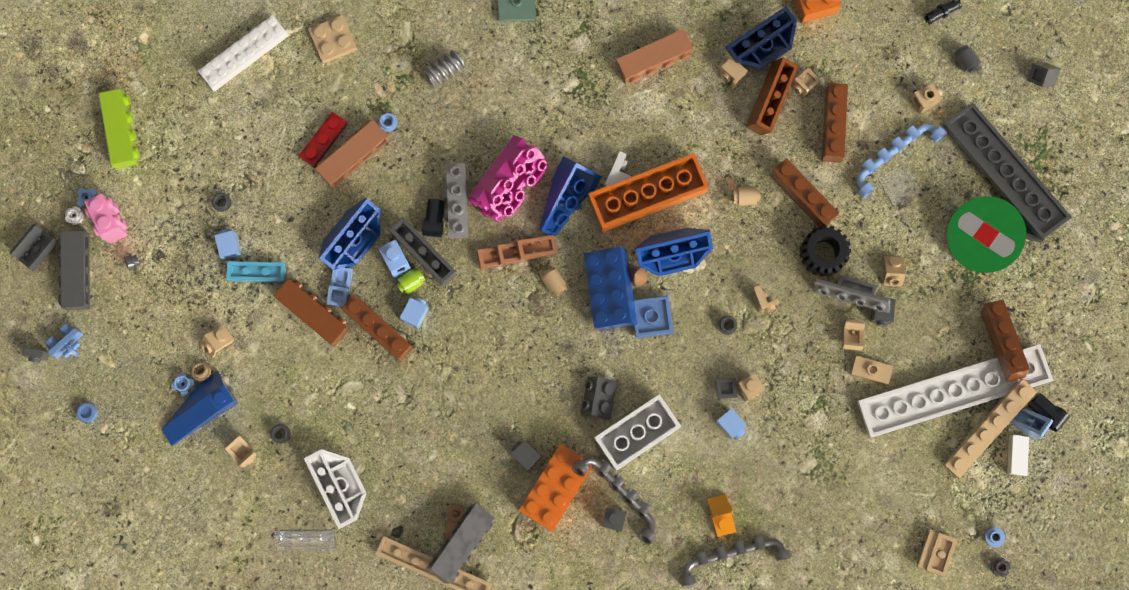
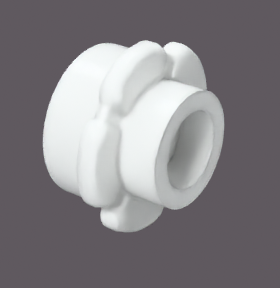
M79 207L68 208L65 212L66 222L77 225L83 221L84 213Z

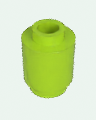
M418 268L410 269L397 278L398 283L396 285L402 294L404 292L409 294L420 287L425 278Z

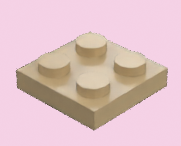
M343 15L308 29L323 64L357 50Z

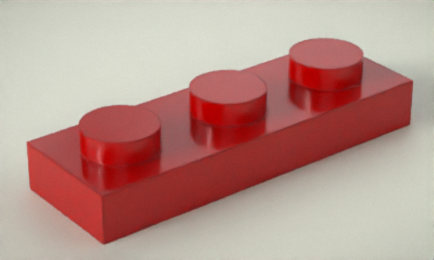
M331 112L298 157L315 168L348 123Z

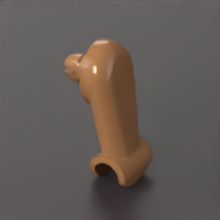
M452 505L447 511L446 533H444V541H446L465 513L460 505Z

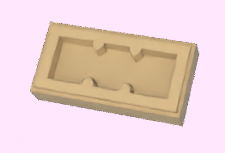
M855 356L850 375L889 385L893 366Z

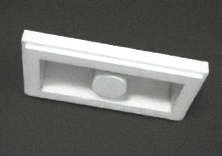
M1009 435L1007 474L1027 476L1029 437Z

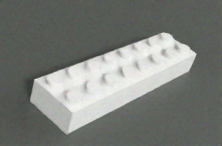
M271 15L199 69L198 72L215 92L287 38L288 34L275 17Z

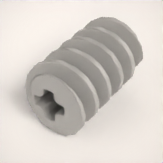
M450 51L451 57L448 54H444V60L438 58V64L434 61L431 62L432 68L428 65L425 66L426 72L424 73L434 89L436 88V81L442 84V77L448 81V74L454 77L455 69L461 73L460 66L466 68L456 51Z

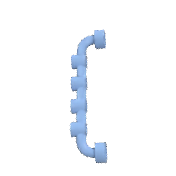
M923 124L917 128L914 125L905 132L906 137L903 139L900 137L895 138L891 142L893 147L889 150H886V148L881 149L876 154L878 157L876 160L868 159L863 163L862 167L864 169L857 176V185L860 188L858 193L862 198L868 196L875 188L870 183L865 184V177L873 173L880 165L886 163L897 152L903 150L911 141L916 140L923 132H931L932 135L930 137L935 143L943 138L947 132L942 127L937 128L932 124Z

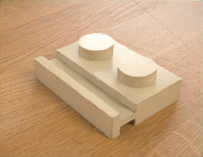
M931 529L928 530L916 567L945 577L957 539Z

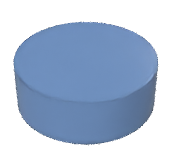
M83 403L77 408L76 414L80 421L90 423L97 418L98 410L91 403Z

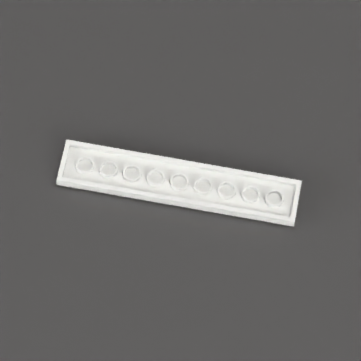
M1041 345L1023 349L1030 370L1026 377L1021 379H1024L1031 387L1054 381ZM994 358L857 401L869 438H873L1004 397L1019 379L1006 382L998 358Z

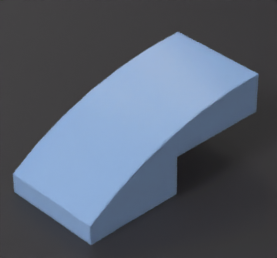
M345 267L332 271L331 285H329L327 297L328 305L342 307L348 301L353 268Z

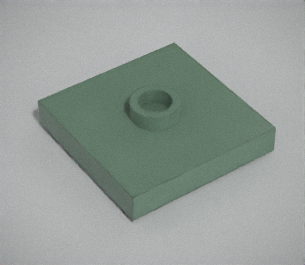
M498 0L499 22L536 21L535 0Z

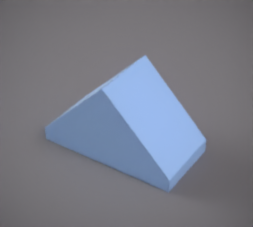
M1023 407L1010 423L1032 439H1038L1044 436L1053 421Z

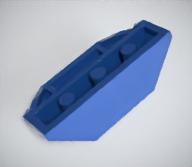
M364 198L348 209L324 239L318 258L332 270L357 265L380 236L381 210L368 198Z
M683 228L650 236L636 246L635 251L639 267L655 275L663 276L696 268L707 254L712 251L713 244L710 230Z

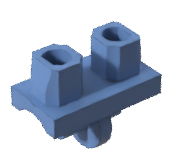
M64 324L59 330L64 338L58 341L56 337L52 336L45 342L49 349L48 353L57 359L61 355L65 358L71 354L77 357L79 353L76 349L81 345L78 340L84 335L81 331L68 324Z

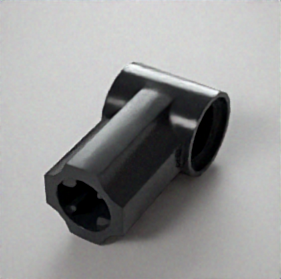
M434 198L428 199L422 236L442 238L445 201Z
M1041 393L1034 397L1028 405L1036 413L1052 419L1053 422L1049 429L1054 432H1058L1070 418L1064 409L1055 406Z

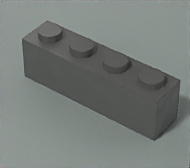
M404 217L389 229L391 235L443 288L457 276L456 271Z
M85 231L61 232V238L58 239V246L61 249V256L58 258V265L61 268V275L58 277V283L61 287V294L58 296L59 305L67 311L90 309L89 234Z

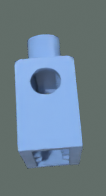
M396 240L378 248L395 281H398L397 278L411 269Z

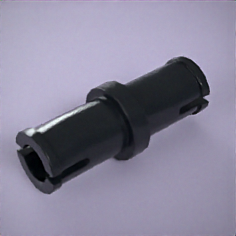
M951 0L945 4H939L936 9L924 14L925 22L930 25L941 18L945 19L950 13L962 7L960 0Z

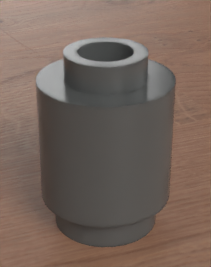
M964 45L955 51V59L965 73L969 72L971 74L980 68L979 64L981 61L971 47L969 48L968 45Z

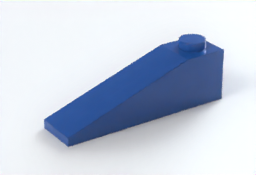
M563 156L553 177L539 230L555 237L569 221V216L575 210L578 211L581 208L580 204L588 197V193L595 191L602 176Z
M219 371L210 375L207 380L200 382L161 429L171 446L238 404Z

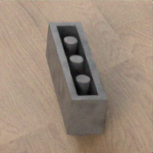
M471 504L426 570L443 583L454 582L459 575L458 570L460 567L466 565L469 561L471 551L476 549L482 542L480 538L484 532L487 533L493 526L491 522L494 517L479 505Z

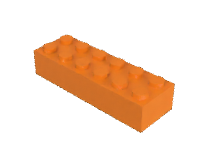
M693 153L588 193V201L601 233L703 195L707 193L709 186L697 157Z

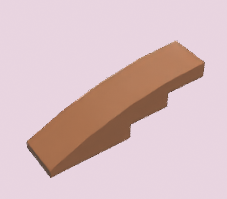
M554 235L517 240L515 243L480 249L476 251L479 269L483 270L557 254Z

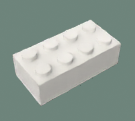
M659 394L594 437V441L616 472L679 430L681 425Z

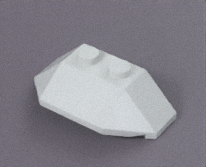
M322 449L305 457L304 460L338 529L356 521L367 493L350 459Z

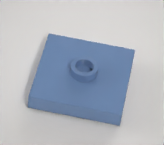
M668 295L634 300L637 325H633L635 339L674 333Z

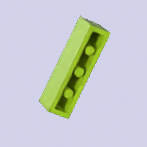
M121 88L99 93L111 165L115 169L138 165L140 153L138 148L135 147L134 142L137 140L135 130H132L131 123H134L132 112H129L128 105H131L129 95Z

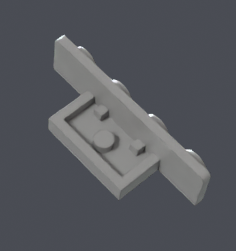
M447 163V189H444V200H448V207H445V219H448L449 239L468 238L465 163Z
M842 275L837 284L820 279L815 281V292L822 296L834 297L840 301H848L861 307H869L878 312H890V299L876 296L878 285Z

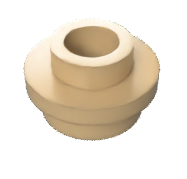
M197 363L192 368V377L196 381H205L211 375V368L206 363Z

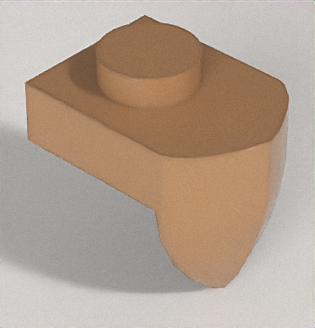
M629 264L631 284L637 287L642 286L647 281L646 270Z

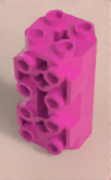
M515 135L512 137L467 200L473 206H478L480 208L479 212L487 218L490 216L496 222L501 221L504 216L509 217L516 212L525 198L523 189L526 186L536 184L547 168L545 156L532 144L531 146L525 144L527 141Z

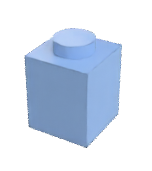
M225 229L220 231L219 234L214 235L219 256L222 260L242 256L238 236L233 230Z
M417 297L415 300L410 298L400 316L401 321L419 329L429 310L428 306H426L427 302Z
M732 408L715 422L730 440L734 437L736 439L740 438L745 433L744 428L747 426Z

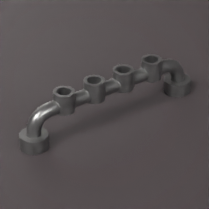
M592 457L584 458L582 461L576 460L571 468L577 475L584 477L589 471L588 465H592L596 469L595 472L609 482L610 488L617 491L622 496V500L631 505L639 517L647 521L648 528H643L638 537L642 542L649 545L652 544L656 538L654 534L656 524L654 518L649 513L651 506L644 501L639 503L636 500L638 493L634 489L628 488L626 490L624 488V478L618 474L613 476L609 472L612 467L608 462L602 461L600 463Z
M763 536L753 538V543L745 545L744 541L734 543V548L726 550L725 546L715 548V553L707 555L706 551L695 554V559L688 561L684 565L682 570L683 578L680 579L682 587L697 583L695 575L690 574L691 569L696 566L770 546L778 550L777 553H774L776 561L791 558L790 549L785 550L784 545L779 540L774 538L764 540Z

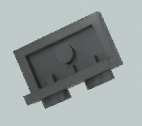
M33 224L13 247L10 254L34 272L58 241L39 226Z
M588 377L585 383L584 400L581 404V414L610 420L617 381L601 377Z

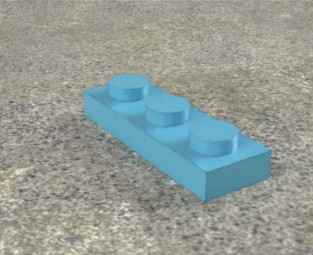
M227 261L226 280L229 282L285 283L286 263Z

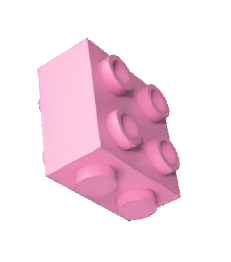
M101 193L84 201L87 207L84 209L89 219L93 220L94 225L92 228L97 236L100 235L102 240H106L111 244L128 236L126 232L128 226L123 218L120 219L118 215L120 209L117 203L113 202L110 197L107 198Z

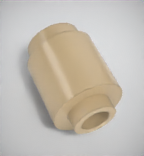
M756 186L737 187V189L732 191L733 204H738V206L757 205V201H760L761 198L760 190H757Z
M550 268L542 274L544 277L541 280L551 295L553 294L555 297H558L568 290L566 287L567 283L557 269L553 270Z

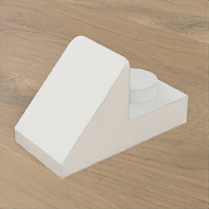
M619 152L604 187L632 177L623 173L628 164L626 160L627 154Z

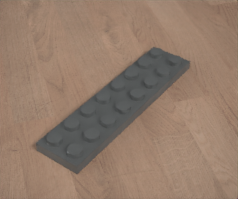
M974 103L968 105L943 124L945 130L1004 199L1019 211L1024 222L1040 241L1072 218Z

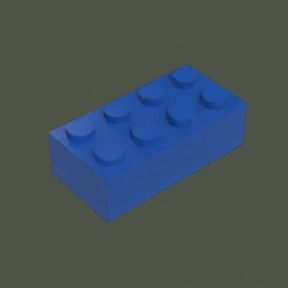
M618 246L584 253L594 329L604 331L637 325L627 250Z

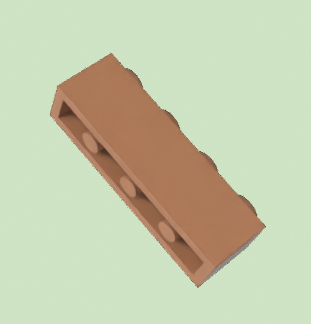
M681 29L617 58L616 67L624 83L630 82L633 84L641 79L640 77L645 75L651 76L662 67L669 68L680 59L684 61L690 58L693 46L685 30Z
M374 120L365 122L360 127L361 130L359 132L351 134L346 139L345 144L337 146L332 151V155L327 159H322L317 164L318 167L315 169L332 189L338 186L390 141L388 135Z

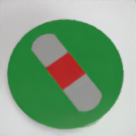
M991 196L978 197L965 202L953 212L947 229V242L954 258L964 267L981 273L996 272L1011 265L1021 254L1026 242V226L1019 211L1009 202Z

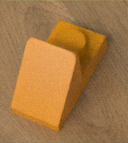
M726 494L706 499L716 537L735 533L736 529L731 514L732 509Z

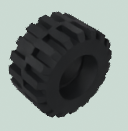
M824 225L821 228H815L805 237L800 246V257L803 258L801 262L803 265H807L806 269L808 271L811 269L813 271L812 274L816 275L818 273L821 277L825 275L831 276L839 272L846 265L850 258L851 249H849V246L851 244L850 241H846V234H841L842 230L838 229L836 231L834 226L827 228V225ZM818 242L829 243L835 250V258L830 261L819 258L815 251V245Z

